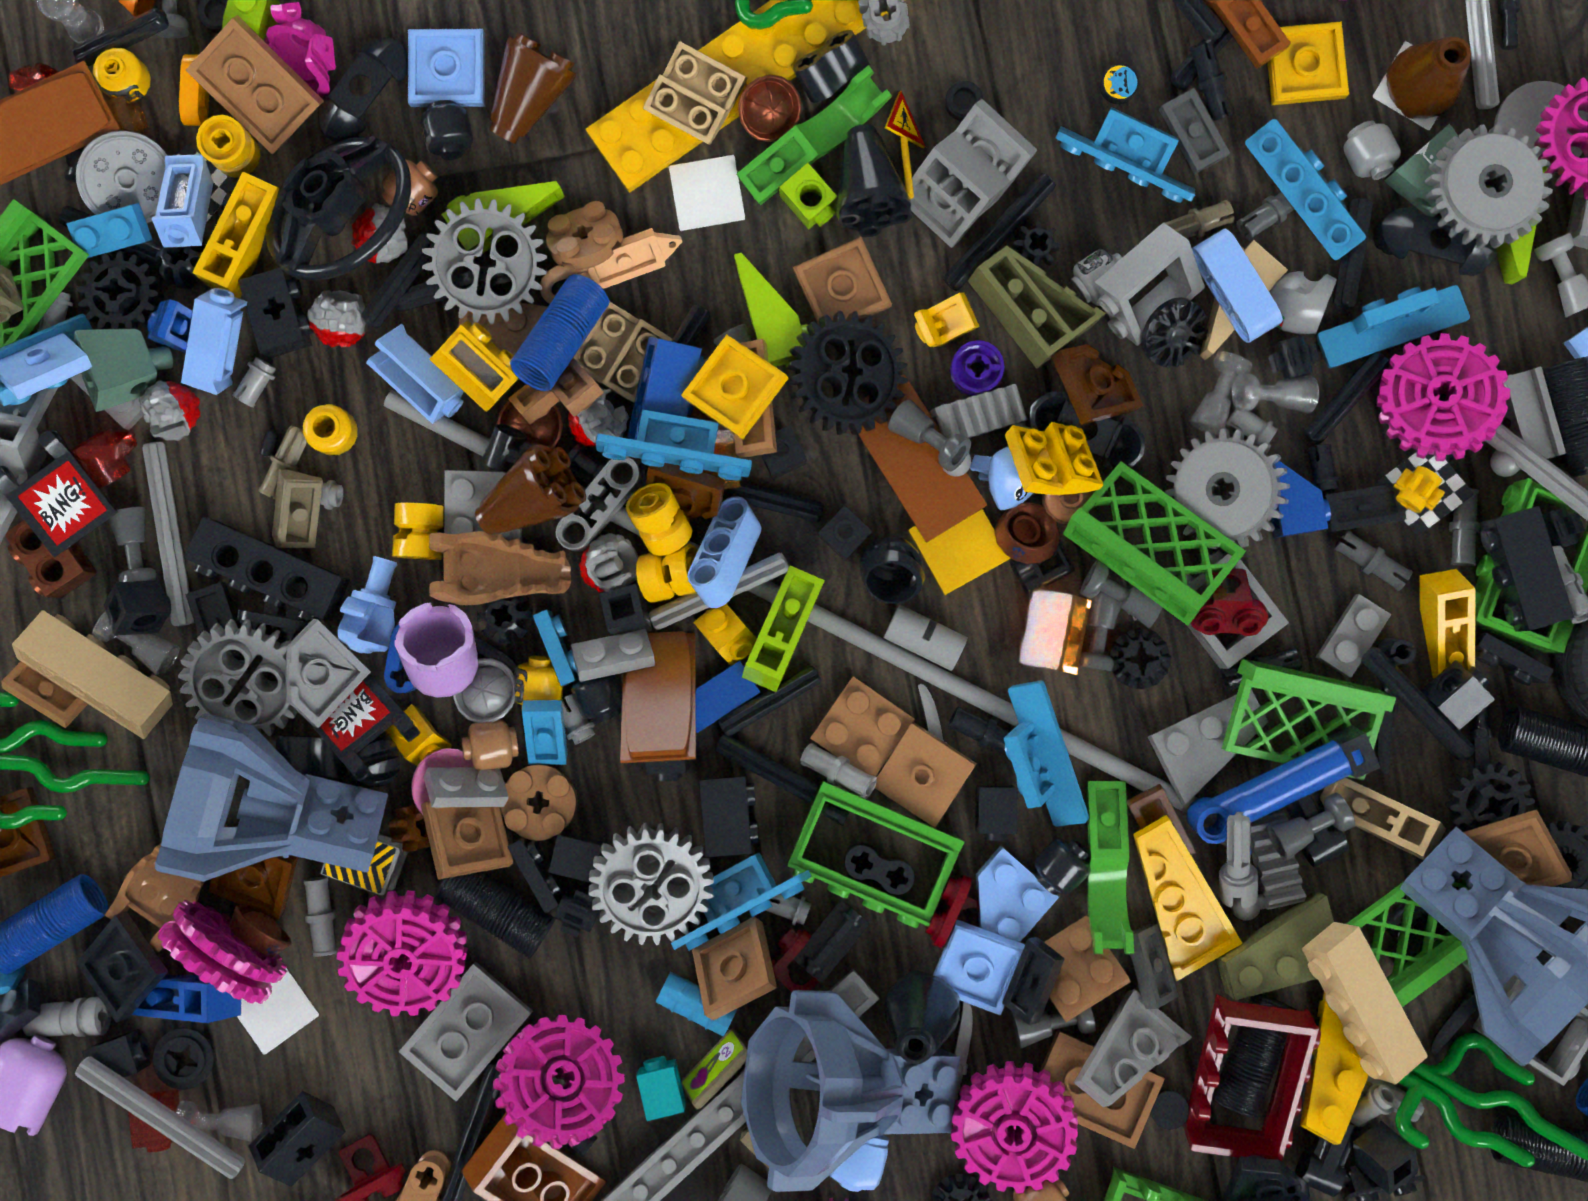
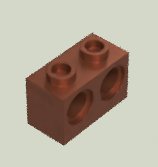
M25 520L8 530L5 535L10 543L8 551L19 564H24L31 575L28 577L29 583L41 596L62 598L97 574L77 542L54 558L43 543L38 549L34 548L32 540L35 533ZM60 562L63 566V575L56 581L53 576V569Z

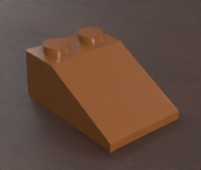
M507 1112L461 1170L472 1191L487 1201H592L606 1183L603 1177L563 1146L560 1149H552L550 1142H544L541 1147L533 1145V1137L529 1135L523 1139L516 1135L518 1127L515 1124L507 1126L503 1120Z

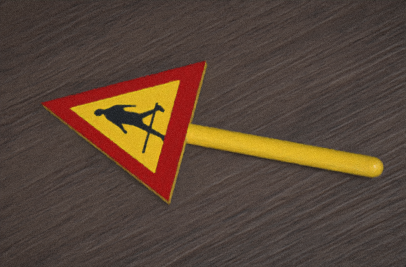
M900 91L885 129L900 136L905 187L910 199H912L914 191L908 141L921 148L926 146L904 95Z

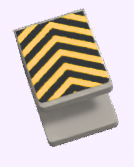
M379 833L368 873L324 863L320 874L378 895H384L387 890H394L396 888L408 852H403V844L392 843L391 837Z

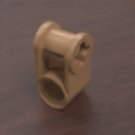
M436 1149L424 1153L410 1171L397 1201H440V1196L451 1168V1160L448 1155ZM427 1167H430L434 1170L433 1177L427 1175L429 1172V1169Z

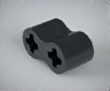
M846 30L831 37L816 51L799 59L794 64L793 70L810 102L817 103L831 97L841 86L851 81L853 77L868 65L870 66V63L853 30Z
M276 735L275 749L299 773L304 776L308 774L316 777H346V766L322 737Z
M864 842L852 844L845 852L844 863L846 870L855 879L876 880L887 892L895 895L906 893L914 884V872L909 863L903 858L883 857L871 845ZM863 851L867 852V858L871 862L870 866L863 865L860 870L855 869V861L851 859L853 855L860 856ZM898 866L902 867V873L906 877L905 880H897L895 885L891 884V879L887 872L889 870L896 871Z

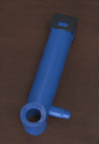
M1351 725L1328 736L1330 742L1213 798L1203 797L1195 800L1187 809V822L1191 829L1207 843H1223L1227 840L1228 816L1235 815L1236 812H1243V816L1249 817L1251 822L1256 821L1350 775L1357 779L1380 768V764L1367 734ZM1217 813L1215 823L1210 827H1204L1205 818L1210 814Z

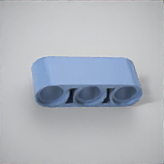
M1226 228L1222 229L1192 247L1201 276L1243 341L1249 343L1282 323V314L1240 244Z
M739 496L730 497L722 502L717 516L713 517L688 571L689 583L703 603L710 608L721 607L730 601L761 534L760 522L747 501Z

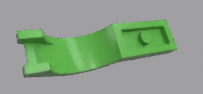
M869 65L852 78L844 92L828 107L808 121L795 125L736 174L760 205L779 191V187L805 164L809 163L811 165L818 158L843 144L847 139V132L851 128L866 124L892 98L887 89L882 93L870 77L874 72Z
M1087 781L1086 803L1089 819L1087 820L1088 850L1091 873L1087 877V902L1094 954H1103V949H1124L1125 954H1134L1133 931L1128 919L1126 876L1130 858L1126 781Z

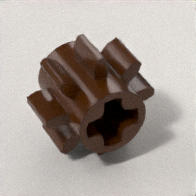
M416 805L396 808L397 816L391 822H388L392 837L391 842L403 844V852L430 847L424 817Z

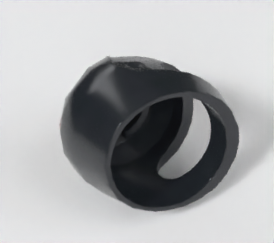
M896 536L875 539L866 547L860 558L861 579L867 592L878 601L890 604L903 603L913 599L921 591L925 581L922 561L918 550L908 540Z

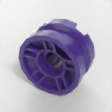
M981 340L970 341L961 346L954 355L949 369L950 378L955 388L961 393L968 396H977L994 390L1002 379L1005 366L1003 356L994 345ZM975 362L980 363L984 369L978 377H975V373L972 369H969L970 365Z

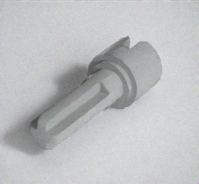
M1236 812L1235 815H1230L1227 818V863L1219 871V897L1222 903L1228 907L1233 906L1234 898H1241V907L1246 909L1255 904L1258 898V872L1250 864L1251 821L1249 817L1243 816V812Z

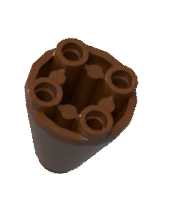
M517 33L515 38L509 36L506 41L490 120L493 122L489 128L496 135L514 144L517 143L519 137H524L574 81L577 75L572 71L575 63L554 52H551L549 57L538 51L541 44L522 33Z
M1450 36L1412 45L1396 56L1386 71V83L1390 98L1405 117L1410 119L1435 117L1454 105L1461 94L1470 64L1471 50L1469 44L1462 38Z
M537 444L527 449L484 497L480 506L476 508L475 517L479 526L488 534L505 533L566 517L577 511L579 505L586 501V493L583 487L576 482L569 468L571 462L567 453L560 447L552 450L550 447L542 444Z

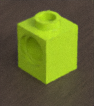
M809 163L805 164L779 187L780 198L808 230L816 223L821 227L836 213L834 208L837 205L838 196ZM807 192H814L820 196L821 201L816 206L810 207L804 205L800 198Z

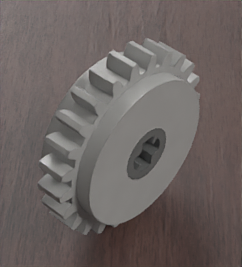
M1496 124L1487 133L1485 125H1480L1474 132L1468 128L1459 135V138L1454 136L1446 143L1447 147L1441 148L1436 153L1439 160H1435L1428 168L1436 174L1431 175L1425 180V184L1433 186L1434 189L1425 196L1428 200L1436 201V205L1429 211L1431 214L1440 212L1443 218L1438 222V226L1441 227L1448 223L1452 227L1449 232L1451 238L1457 233L1463 234L1462 244L1466 245L1473 239H1476L1477 248H1482L1490 240L1491 246L1497 248L1504 243V240L1509 245L1519 239V236L1523 237L1532 231L1531 226H1535L1542 220L1538 213H1542L1549 208V204L1542 199L1548 197L1553 192V189L1544 187V183L1552 178V174L1543 173L1542 167L1548 161L1547 159L1538 160L1536 154L1540 148L1536 146L1530 149L1526 145L1529 140L1527 135L1518 140L1514 138L1515 129L1513 128L1505 134H1501V126Z
M1220 429L1219 438H1216L1213 432L1208 431L1205 433L1206 442L1203 443L1196 438L1192 439L1191 442L1194 447L1192 451L1184 448L1180 450L1181 455L1185 459L1182 462L1172 461L1171 465L1178 471L1176 475H1167L1166 480L1174 483V489L1166 490L1165 493L1169 496H1174V500L1234 543L1237 540L1241 548L1249 546L1248 537L1251 536L1255 541L1263 539L1260 532L1262 528L1267 531L1275 529L1270 522L1272 517L1283 518L1284 515L1277 510L1278 504H1288L1289 502L1288 499L1280 496L1281 490L1290 488V484L1280 482V477L1287 473V469L1276 468L1275 464L1281 459V456L1279 454L1267 455L1271 448L1269 443L1265 442L1259 447L1256 446L1259 437L1257 435L1251 434L1245 441L1244 431L1236 429L1233 438H1230L1228 429ZM1223 481L1234 485V492H1229L1232 495L1231 498L1220 494V487H1225L1222 484ZM1187 524L1183 534L1190 536L1196 530Z

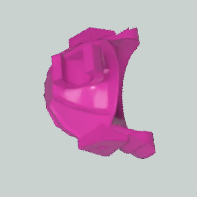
M299 2L271 5V14L279 24L268 28L267 38L264 39V42L323 98L330 91L328 70L336 69L333 38L326 36L325 30L311 20L300 18L301 6Z

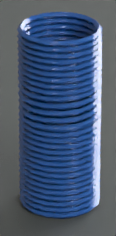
M573 274L568 276V279H566L510 361L512 371L520 380L537 390H552L608 307L610 302L604 289L595 281L583 275Z
M79 874L51 893H48V895L40 898V900H36V902L0 923V973L9 975L15 972V970L28 964V962L41 956L51 948L67 940V938L103 918L108 911V902L98 884L91 877Z

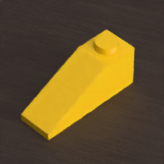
M242 172L192 272L205 285L213 289L229 290L234 293V297L241 298L242 292L238 280L250 277L256 267L265 238L266 227L270 221L279 192L278 187Z
M1457 569L1420 575V612L1433 679L1455 660L1468 671L1472 666L1475 667V587Z

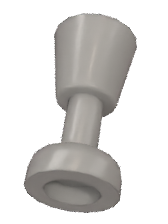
M1571 233L1534 249L1539 260L1546 261L1551 259L1562 282L1557 287L1565 317L1588 308V280L1582 273L1576 274L1566 253L1574 245Z

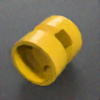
M226 115L212 116L199 127L196 140L201 155L226 176L238 178L242 172L250 174L258 166L261 157L260 146L256 139L234 118Z
M664 483L648 484L633 493L627 501L626 512L635 528L639 531L640 537L648 551L653 555L664 556L680 550L690 540L693 530L668 485Z
M395 503L394 525L399 528V533L393 536L392 557L441 560L442 553L429 548V535L431 533H438V530L444 527V506L425 503Z
M686 544L680 550L669 555L658 556L647 553L638 557L636 562L637 582L642 595L648 602L653 603L671 599L675 593L678 596L696 593L687 577L690 566L698 551L694 545Z

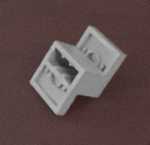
M980 99L974 104L958 128L931 150L913 175L914 197L910 199L911 211L952 248L961 240L976 219L1000 199L1037 152V149L983 99Z

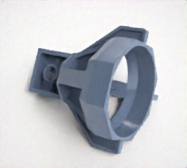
M204 713L198 718L197 724L194 725L191 733L189 747L180 770L164 827L155 869L163 873L206 881L271 857L283 856V858H288L289 855L368 873L388 794L308 774L304 776L296 771L253 725ZM241 775L250 780L249 788L244 790L239 806L237 819H240L238 827H225L238 778Z
M1457 827L1445 837L1401 885L1400 889L1462 942L1461 944L1466 950L1483 1033L1519 1065H1527L1588 1004V890L1527 885ZM1453 877L1463 879L1468 890L1464 887L1456 890L1452 886L1455 881ZM1568 916L1585 921L1574 934L1559 927ZM1542 950L1552 955L1544 966L1536 958ZM1515 975L1524 984V988L1510 1002L1503 986Z
M793 991L790 1007H775L748 1041L741 1105L756 1159L769 1166L767 1187L775 1192L811 1191L865 1142L878 1135L951 1133L960 1056L944 1049H938L927 1061L921 1064L908 1063L900 1056L897 1049H885L837 993L833 991ZM806 1034L812 1044L817 1063L793 1061L797 1048ZM790 1088L820 1091L817 1123L808 1147L802 1142L794 1124L790 1104Z

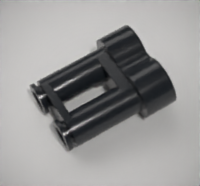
M1060 540L1054 554L1049 559L1040 563L1026 564L1013 559L1009 560L1013 572L1018 577L1029 599L1044 593L1045 587L1075 572L1069 558L1066 559L1062 553L1064 552V547ZM1056 556L1059 563L1041 572L1038 565Z

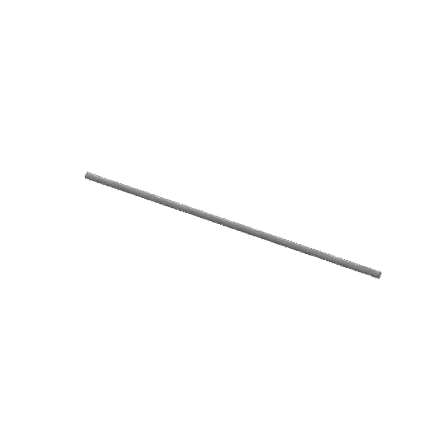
M394 390L388 393L384 401V407L481 456L484 455L490 440L489 438L445 416L432 424ZM595 496L591 500V503L595 506L592 510L593 513L597 509L602 512L607 509L608 506L604 502L605 497L599 499ZM622 506L611 522L640 536L639 531L629 518L625 507ZM690 540L687 542V544L694 545L697 550L700 547V545ZM767 581L747 591L773 603L780 586ZM816 604L814 605L808 622L1015 727L1019 724L1011 703ZM1060 728L1068 754L1121 781H1126L1127 784L1143 792L1160 784L1171 805L1187 813L1191 803L1199 799L1194 796L1187 804L1181 805L1171 784ZM1217 813L1208 815L1204 823L1212 826L1217 820Z

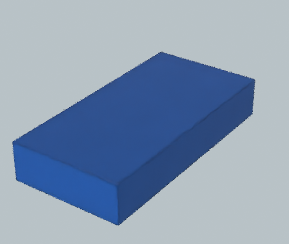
M738 661L696 689V733L760 693L755 683L742 678L744 666L741 661Z

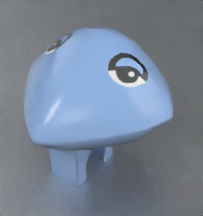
M1009 446L999 450L992 457L974 455L970 469L979 472L978 478L980 480L989 482L990 493L999 510L1014 508L1033 494L1024 492Z

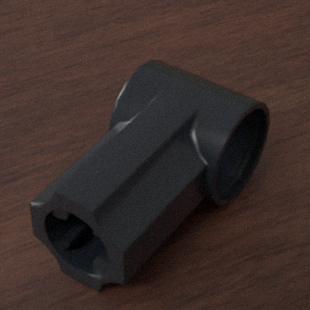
M496 424L482 461L497 471L507 473L527 449L538 443L527 439L525 433L514 427Z
M1317 791L1285 806L1291 819L1303 817L1307 820L1325 811ZM1331 825L1315 833L1314 840L1304 847L1302 852L1310 865L1317 867L1349 851V845L1343 832Z
M1349 1122L1340 1145H1334L1316 1135L1311 1149H1306L1301 1154L1295 1174L1303 1179L1309 1187L1335 1197L1345 1182L1347 1173L1345 1162L1360 1128Z

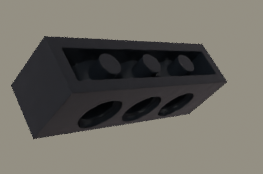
M202 517L184 556V559L196 563L193 570L211 578H215L217 573L230 578L227 585L248 594L251 588L264 593L263 601L282 609L285 604L291 605L299 609L296 614L298 617L310 622L313 619L332 621L350 582V579L207 517ZM235 547L238 551L239 559L234 566L229 567L225 560L226 553ZM269 562L273 567V576L268 582L264 583L260 578L259 572L261 567ZM303 577L308 583V590L303 597L298 598L293 588L295 582Z

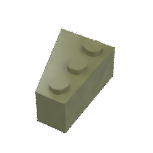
M1312 891L1306 895L1305 902H1300L1287 911L1280 912L1274 916L1275 919L1257 931L1253 930L1241 938L1242 945L1217 958L1216 961L1225 993L1234 1000H1239L1315 980L1316 978L1308 968L1309 962L1301 948L1334 922L1326 895Z

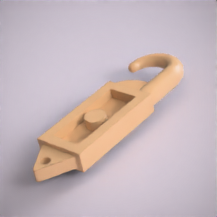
M650 228L623 238L621 244L617 241L612 247L614 254L605 262L594 267L574 269L572 263H563V266L557 265L548 270L546 275L542 277L540 283L542 286V290H540L541 296L550 304L555 297L552 293L553 285L573 274L588 277L605 289L665 267V260L682 243L681 236L656 233Z

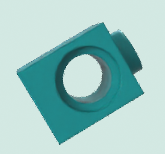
M659 1056L644 1061V1067L639 1068L636 1078L646 1120L650 1121L683 1113L686 1107V1099L676 1059L666 1061L665 1056Z

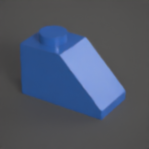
M1278 461L1275 464L1276 468L1287 469V473L1280 477V482L1290 484V488L1281 490L1280 495L1289 500L1288 504H1278L1277 510L1284 515L1283 518L1272 517L1270 520L1275 528L1272 531L1273 538L1327 529V521L1331 519V510L1328 500L1323 499L1322 491L1281 461Z

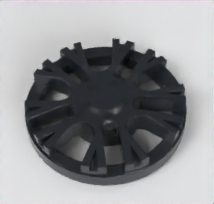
M1183 297L1173 298L1162 303L1151 314L1143 330L1142 346L1145 355L1152 362L1162 367L1170 368V366L1179 367V365H1184L1185 359L1191 354L1197 355V350L1202 348L1199 345L1201 339H1206L1205 334L1208 330L1204 328L1205 318L1207 317L1204 310L1195 302ZM1180 305H1185V308L1179 317ZM1166 311H1169V314H1170V317H1169V318L1167 317V315H1166V313H1165ZM1157 321L1161 322L1158 333H1152ZM1165 349L1162 357L1158 358L1157 356Z

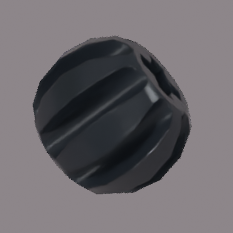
M203 240L202 246L165 247L161 251H157L155 263L160 267L158 271L160 276L168 284L176 285L180 289H192L195 283L203 285L204 283L192 272L207 243Z
M522 595L515 596L512 600L509 597L485 603L487 610L484 613L477 611V622L487 621V626L481 633L490 640L495 633L499 632V644H511V633L513 631L522 639L529 631L522 626V621L524 619L533 621L532 609L522 611V605L528 599ZM508 608V613L513 615L511 622L504 621L502 623V619L497 616L498 611H506Z
M382 733L357 753L371 771L369 776L359 782L346 767L349 776L357 785L365 788H378L391 782L399 773V750L390 736Z

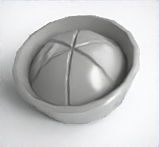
M492 658L478 659V670L473 682L463 691L453 695L458 711L466 719L476 723L495 722L503 718L513 707L515 701L514 675L512 671L501 661Z

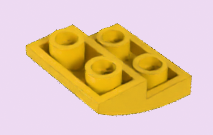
M1051 422L1044 432L1012 425L1006 432L1005 438L1024 492L1065 495L1100 490L1103 486L1083 429L1072 425L1068 426Z

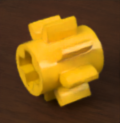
M1417 466L1414 472L1406 468L1393 486L1400 491L1396 496V500L1402 506L1415 513H1421L1424 507L1432 511L1445 494L1444 491L1438 488L1442 483V479L1436 473L1423 466Z

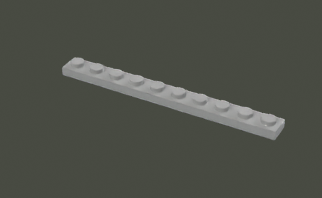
M854 968L829 990L837 993L858 1018L879 1000V996ZM807 1034L800 1042L793 1061L811 1062L816 1058ZM745 1068L600 1201H660L746 1122L741 1105Z

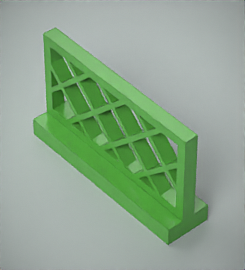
M15 199L11 201L0 216V265L9 269L15 260L20 259L21 275L13 276L15 285H22L23 320L17 327L9 328V319L0 323V348L28 337L89 256L87 252L48 224L38 214ZM39 228L43 229L44 245L29 248L30 240ZM69 249L73 252L64 266L55 267V251ZM44 254L45 270L31 273L30 257ZM46 279V290L41 296L32 298L31 282Z
M1121 461L1104 480L1100 490H1096L1082 508L1079 507L1073 514L1063 534L1187 626L1193 621L1201 608L1246 552V550ZM1120 476L1134 486L1135 495L1116 496L1115 481ZM1108 491L1109 497H1103L1104 494ZM1137 503L1140 519L1121 521L1118 505ZM1144 503H1159L1164 507L1166 517L1147 519ZM1110 505L1113 521L1100 522L1090 515L1089 512L1094 506ZM1188 524L1196 530L1197 540L1179 541L1176 525ZM1168 526L1171 542L1152 543L1149 527ZM1142 528L1144 544L1132 545L1124 539L1122 529ZM1220 547L1232 557L1227 563L1210 564L1207 548ZM1199 548L1203 565L1184 566L1181 550ZM1173 550L1176 567L1163 568L1156 563L1154 552ZM1219 572L1218 575L1213 579L1212 573ZM1187 574H1205L1207 588L1202 595L1187 585Z
M1242 658L1238 669L1242 679L1222 749L1232 753L1286 763L1297 758V756H1292L1297 752L1300 756L1305 754L1306 752L1303 748L1321 738L1323 744L1330 742L1326 735L1341 724L1345 728L1351 726L1349 719L1363 711L1371 713L1368 726L1362 731L1367 734L1374 750L1385 711L1392 712L1396 697L1379 688ZM1252 687L1263 689L1269 699L1267 703L1254 711L1251 710L1247 703ZM1273 692H1277V693H1281V694H1279L1278 696L1275 697L1274 694H1273ZM1292 696L1298 697L1304 709L1287 719L1280 704ZM1307 699L1313 700V701H1315V702H1313L1312 704H1309V702H1308ZM1327 704L1333 705L1338 717L1321 726L1314 712ZM1342 707L1349 708V710L1344 712ZM1274 708L1281 723L1264 733L1257 718ZM1309 716L1316 730L1299 741L1292 726ZM1251 723L1259 737L1247 745L1236 744L1239 730ZM1286 730L1293 745L1281 753L1274 752L1269 740ZM1264 745L1266 750L1260 749L1258 747ZM1366 774L1357 779L1364 780Z
M1461 878L1459 883L1454 882L1452 885L1458 887V890L1462 887L1468 890L1466 882ZM1402 882L1346 924L1359 926L1360 928L1365 924L1376 925L1371 950L1378 963L1380 955L1395 957L1392 974L1386 978L1399 1003L1404 1007L1467 959L1466 950L1461 944L1462 942L1450 931L1444 935L1435 933L1437 920L1430 914H1428L1425 931L1411 928L1414 908L1419 905L1408 895L1406 899H1402L1406 895L1400 889L1403 884ZM1395 902L1405 903L1401 926L1386 923L1389 907ZM1385 927L1400 930L1396 953L1381 950ZM1410 933L1424 935L1422 951L1415 957L1406 955Z

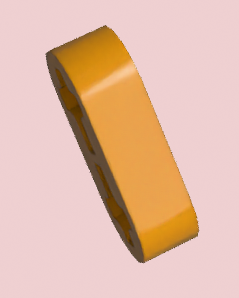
M184 54L181 60L179 113L183 125L201 126L208 119L209 93L186 71L189 65L199 56L198 54Z

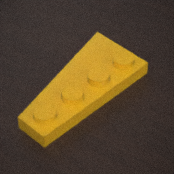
M1165 815L1134 833L1133 836L1175 980L1178 981L1242 945L1241 939L1168 816Z
M1324 991L1323 1000L1319 1002L1317 1017H1320L1321 1039L1319 1047L1313 1049L1312 1055H1314L1312 1072L1306 1084L1300 1126L1334 1145H1340L1369 1075L1361 1067V1058L1354 1045L1345 1037L1343 1033L1344 1027L1339 1017L1327 1004Z

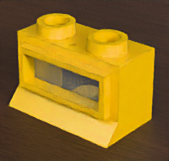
M467 320L456 329L429 360L487 412L519 378L512 371L510 365L514 355L506 349L501 351L490 341L492 339L491 334L482 325L476 322L472 324Z

